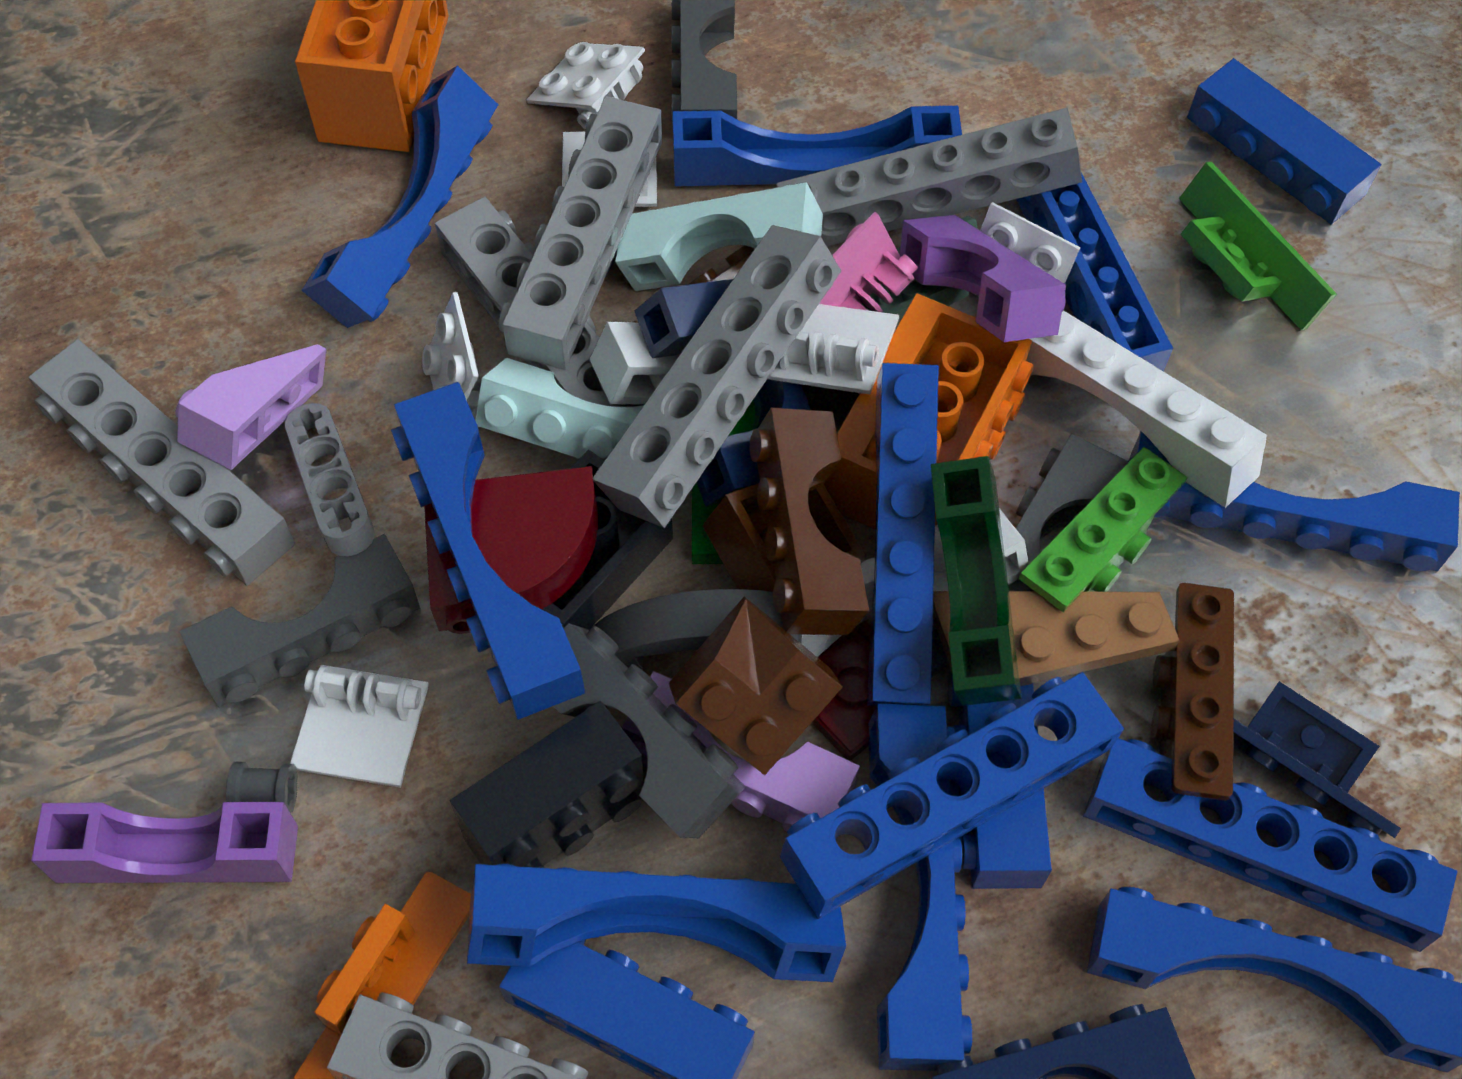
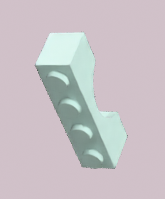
M807 182L633 213L618 245L615 263L635 291L679 285L691 266L707 253L729 245H746L756 248L772 225L821 236L823 213Z
M505 358L482 377L475 421L479 427L579 459L589 449L605 461L644 405L612 407L582 400L563 390L556 383L554 372Z

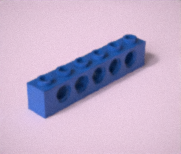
M1082 173V183L1016 199L1026 220L1081 247L1065 282V299L1074 317L1164 372L1173 351V346Z
M1081 672L1065 682L1060 677L1047 681L1034 691L1031 696L1033 700L1017 708L1014 703L1002 706L985 720L986 726L969 735L965 729L960 730L942 741L937 747L938 753L920 762L918 757L909 758L896 766L888 774L889 780L872 790L867 784L861 785L842 797L838 802L840 808L822 818L819 817L818 813H812L794 823L787 830L788 837L785 839L780 859L816 917L819 919L1109 751L1125 728L1086 675ZM1035 726H1044L1052 730L1057 737V741H1050L1041 737L1037 733ZM996 752L1003 755L1009 761L1011 768L995 766L990 762L986 753ZM941 779L954 781L962 789L963 795L951 796L940 789L937 781ZM890 807L904 808L913 816L915 823L911 825L898 824L890 818L887 809ZM841 835H852L861 841L865 851L860 854L846 853L838 846L835 838Z
M1118 738L1111 749L1106 752L1083 817L1419 952L1442 936L1458 871L1439 864L1433 855L1420 850H1403L1381 841L1376 833L1360 827L1347 828L1324 819L1323 815L1314 808L1298 804L1288 805L1268 797L1263 789L1249 783H1233V794L1228 800L1176 794L1171 789L1172 759L1156 753V750L1151 745L1135 739L1122 740ZM1151 785L1159 788L1165 794L1167 802H1159L1150 798L1145 792L1144 786ZM1200 807H1208L1217 812L1222 820V824H1214L1206 820L1200 811ZM1256 829L1270 832L1275 837L1278 847L1265 844L1259 838ZM1314 851L1326 854L1333 862L1334 870L1323 867L1316 860ZM1372 873L1382 876L1389 883L1391 893L1381 890L1375 884Z

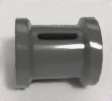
M233 762L227 778L226 802H284L289 812L292 813L297 798L298 774L295 764H284L280 769L248 768L246 762Z

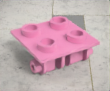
M876 212L864 223L854 227L843 245L832 255L841 269V273L819 304L868 310L862 305L863 303L872 311L883 312L870 295L875 293L890 305L893 302V298L881 284L895 296H898L915 279L912 274L918 269L917 265L905 254L900 257Z

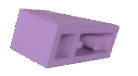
M317 344L211 375L196 389L186 391L180 398L175 411L178 418L177 442L232 470L286 420L289 413L303 405L323 386L326 348Z

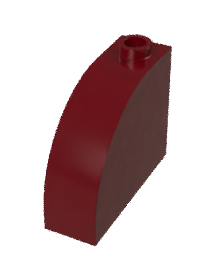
M592 466L475 480L471 502L472 536L486 562L503 582L529 603L540 609L552 604L573 586L584 571L593 553L598 531V510ZM432 504L424 506L430 609L439 631L448 630L456 634L470 633L466 619L476 614L470 599L459 603L446 571L449 568L455 567L456 564L450 551L439 554L427 523V521L437 517Z

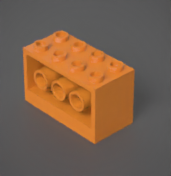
M446 0L315 1L295 64L318 142L410 152L414 138L412 111L430 83L449 17Z
M916 293L893 334L883 363L939 365L936 463L989 456V459L994 460L1006 434L1003 430L1008 420H1015L1026 393L1023 391L1034 368V364L1026 361L1032 340L1024 339L1003 342L977 324L976 317ZM877 378L870 395L859 394L838 431L837 438L841 461L824 482L827 491L842 515L876 529L877 484L875 436ZM935 512V526H936V525H938V524H937L936 512Z

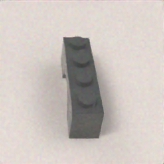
M672 0V20H680L681 25H672V53H681V59H672V88L681 87V94H672V122L673 111L721 110L737 119V74L715 66L705 57L715 46L734 39L735 0Z
M1072 433L1061 451L1055 448L1051 449L1039 472V476L1045 478L1038 490L1031 486L1028 488L1016 511V515L1022 517L1016 530L1025 540L1029 564L1041 553V539L1053 530L1067 526L1129 461ZM1021 580L1008 585L1009 591H1034Z
M383 534L374 538L372 544L366 550L356 555L335 557L334 578L328 593L314 609L301 617L278 623L260 622L244 616L231 606L179 632L205 687L217 706L220 707L228 702H240L251 697L259 687L275 679L299 674L309 666L310 662L331 652H342L350 649L360 641L361 637L382 627L399 625L412 612L421 608L411 580L386 535Z
M568 623L564 631L580 666L585 694L554 706L560 714L577 717L599 701H602L607 709H618L626 714L638 727L647 749V774L639 796L680 838L699 839L746 787L733 774L738 769L737 764L718 746L711 744L707 748L693 734L697 729L696 723L678 706L671 704L667 708L653 694L658 688L657 684L639 667L632 664L627 668L614 655L619 647L604 631L596 626L588 630Z

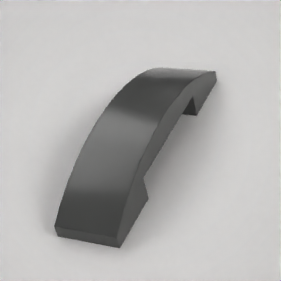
M713 589L669 594L637 602L609 614L594 624V626L604 631L618 645L619 649L614 655L627 668L634 664L642 670L644 656L698 650L744 596L782 628L783 623L781 613L776 612L774 608L773 592L747 589ZM790 634L801 643L802 634Z

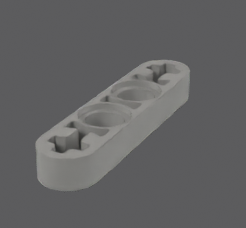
M319 403L301 405L288 414L285 420V429L319 529L327 547L332 553L338 556L356 555L366 550L372 544L375 537L373 524L330 411L326 406ZM316 427L319 436L309 439L307 430ZM334 455V458L324 465L311 466L320 457ZM339 488L347 489L342 496L336 499L323 500V497L332 490ZM349 517L352 528L342 531L339 520Z

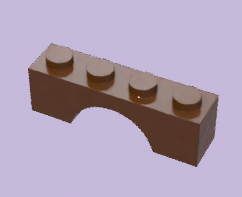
M771 408L758 429L753 430L749 450L752 461L757 462L760 481L757 489V502L759 509L765 511L768 529L765 537V553L767 559L773 561L776 579L773 589L774 608L776 612L781 613L783 629L789 634L848 635L869 612L861 562L859 558L836 548L821 534L812 519L808 505V492L821 487L841 461L833 412Z

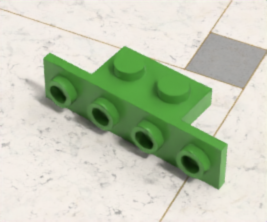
M1205 162L1179 197L1183 204L1197 218L1191 220L1180 235L1192 247L1193 255L1202 263L1209 265L1222 279V285L1230 295L1240 299L1242 302L1271 297L1301 331L1307 330L1335 298L1337 293L1212 162Z
M1143 447L1021 572L1018 579L1062 612L1082 592H1108L1122 573V570L1118 567L1125 560L1134 564L1146 550L1152 538L1145 533L1155 514L1185 484L1188 477Z

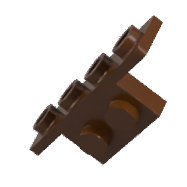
M1180 583L1176 590L1175 630L1180 642L1174 651L1166 652L1165 655H1158L1155 660L1153 687L1161 689V706L1157 705L1154 709L1151 735L1152 739L1160 740L1159 754L1172 759L1171 789L1174 793L1228 800L1233 794L1234 592L1228 588Z

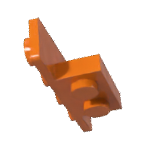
M426 872L401 911L385 903L376 918L370 916L362 923L352 942L354 952L341 971L336 969L330 973L318 992L316 1001L319 1005L314 1013L326 1028L293 1079H334L327 1066L360 994L377 1000L380 992L404 999L412 1005L415 1004L468 919L471 893L433 872Z

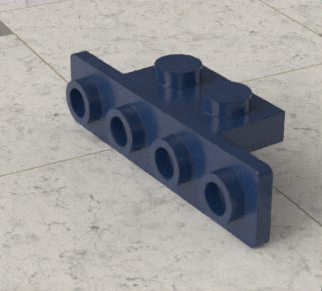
M1280 681L1276 684L1247 727L1234 719L1233 732L1250 743L1244 752L1245 754L1273 772L1281 763L1300 776L1294 786L1322 805H1325L1330 797L1334 798L1351 810L1345 820L1354 826L1368 829L1377 835L1384 831L1393 838L1400 832L1401 828L1348 794L1350 788L1380 747L1379 745Z

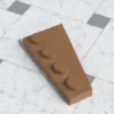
M933 591V620L952 672L948 635L950 629L949 591ZM1009 591L1020 686L1174 651L1180 642L1160 592H1082L1062 612L1035 591Z

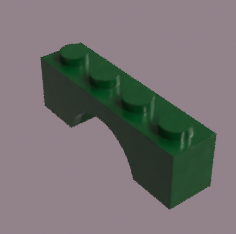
M989 456L931 464L936 520L942 542L949 591L950 629L948 635L954 691L963 706L1022 699L997 485Z

